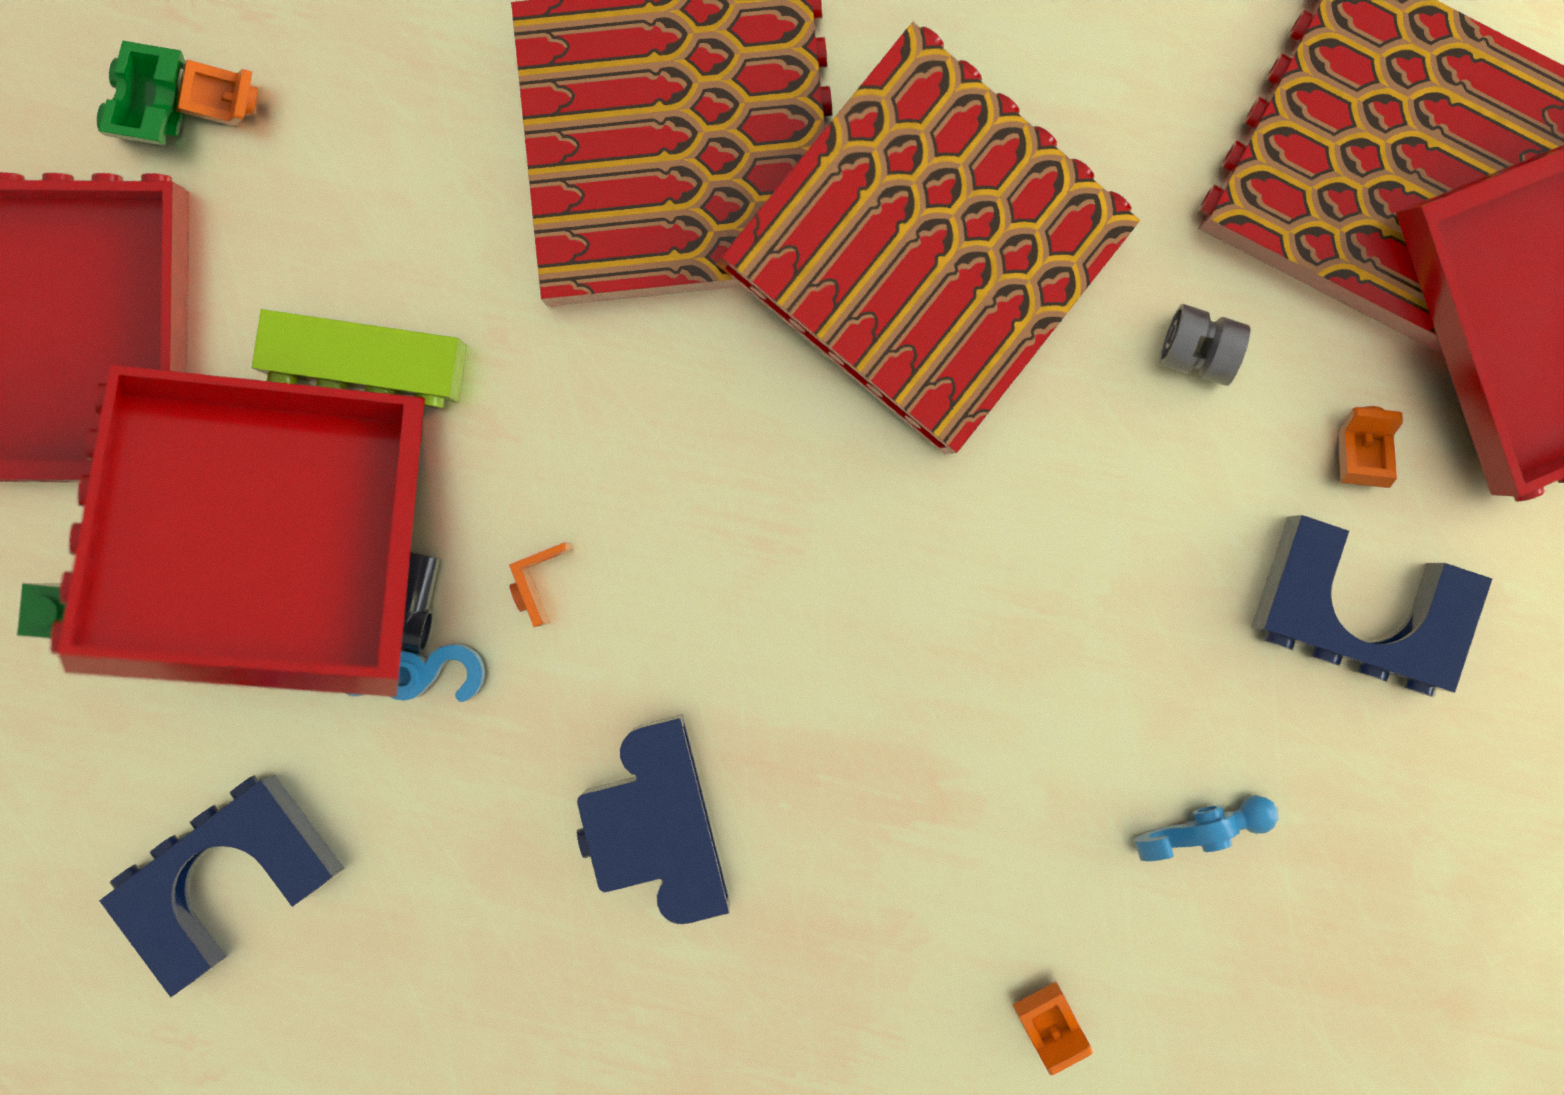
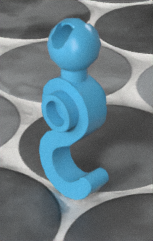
M451 644L438 648L430 654L427 661L416 652L401 651L397 697L391 698L405 701L418 697L437 679L444 664L453 659L463 663L467 670L466 681L456 691L455 697L459 702L467 701L475 696L484 684L485 668L483 660L476 651L460 644ZM347 694L348 696L354 697L362 696L359 694Z
M1253 795L1245 799L1237 811L1223 812L1222 805L1203 807L1193 811L1194 819L1186 824L1154 829L1137 836L1134 841L1141 861H1158L1172 858L1174 856L1172 848L1202 846L1203 852L1219 851L1232 846L1231 838L1237 836L1240 830L1247 829L1254 834H1264L1272 830L1279 820L1278 809L1274 802L1266 797Z

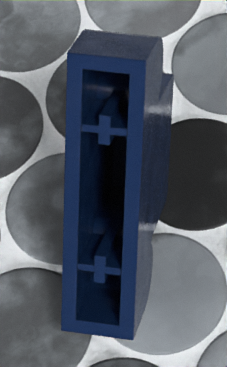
M683 714L642 724L634 728L624 738L620 747V759L624 768L636 776L588 788L577 799L583 828L577 829V839L582 857H591L597 885L602 892H610L661 879L662 883L657 894V906L661 915L670 922L689 924L728 914L731 903Z

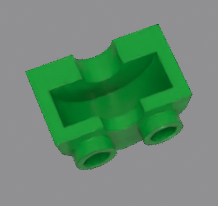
M122 40L118 58L112 60L109 68V82L113 88H116L112 100L106 99V103H102L99 106L97 112L98 131L109 137L161 146L166 145V135L177 136L185 116L184 113L176 111L179 95L178 76L185 62L182 51Z

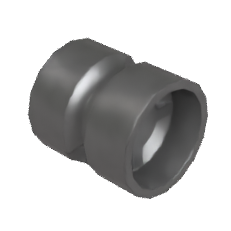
M1180 304L1171 320L1163 342L1159 360L1160 365L1184 373H1189L1192 369L1196 368L1200 378L1229 386L1238 373L1245 356L1250 338V325L1226 317H1220L1214 322L1211 321L1209 312L1186 304ZM1200 336H1204L1205 340L1201 351H1195Z

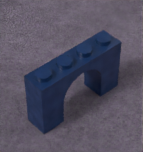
M1304 515L1288 516L1251 628L1266 632L1263 641L1289 650H1293L1295 642L1313 648L1310 655L1312 658L1340 666L1343 658L1360 664L1357 673L1387 682L1389 674L1406 679L1405 689L1434 698L1436 690L1455 693L1492 578L1448 563H1427L1411 612L1405 623L1394 634L1385 639L1365 642L1353 636L1343 627L1335 614L1332 604V584L1349 530Z
M255 775L246 779L230 791V795L234 799L220 811L216 805H213L189 822L194 829L181 840L176 835H173L149 852L154 858L153 861L141 870L134 864L109 882L114 890L99 900L170 998L227 957L195 914L189 899L188 885L192 868L198 858L208 848L232 847L252 856L263 867L292 907L345 869L276 775L269 776L260 781Z

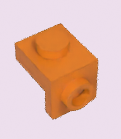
M187 59L184 62L176 111L236 127L244 120L245 115L252 116L255 109L258 87L250 85L252 71L241 69L236 73Z
M1378 406L1355 407L1352 409L1338 431L1341 483L1390 488L1397 479L1394 435L1403 423L1402 412L1384 410Z
M1056 981L1012 1005L1050 1075H1055L1093 1054L1089 1041L1080 1028Z

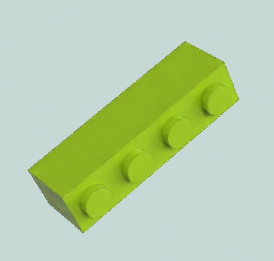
M260 309L251 368L267 374V381L297 384L298 379L315 381L316 386L346 389L349 386L365 389L366 392L397 393L425 398L424 407L443 409L444 401L459 403L467 344L457 337Z

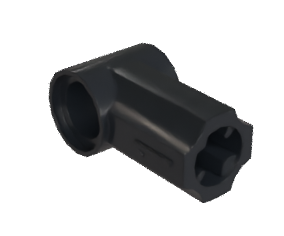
M410 552L401 646L403 650L422 653L426 647L432 625V611L429 610L439 567V558Z

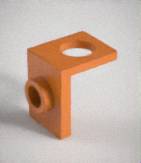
M561 543L509 564L515 579V583L509 585L511 595L520 612L527 610L533 627L549 623V619L528 568L572 551L570 543Z

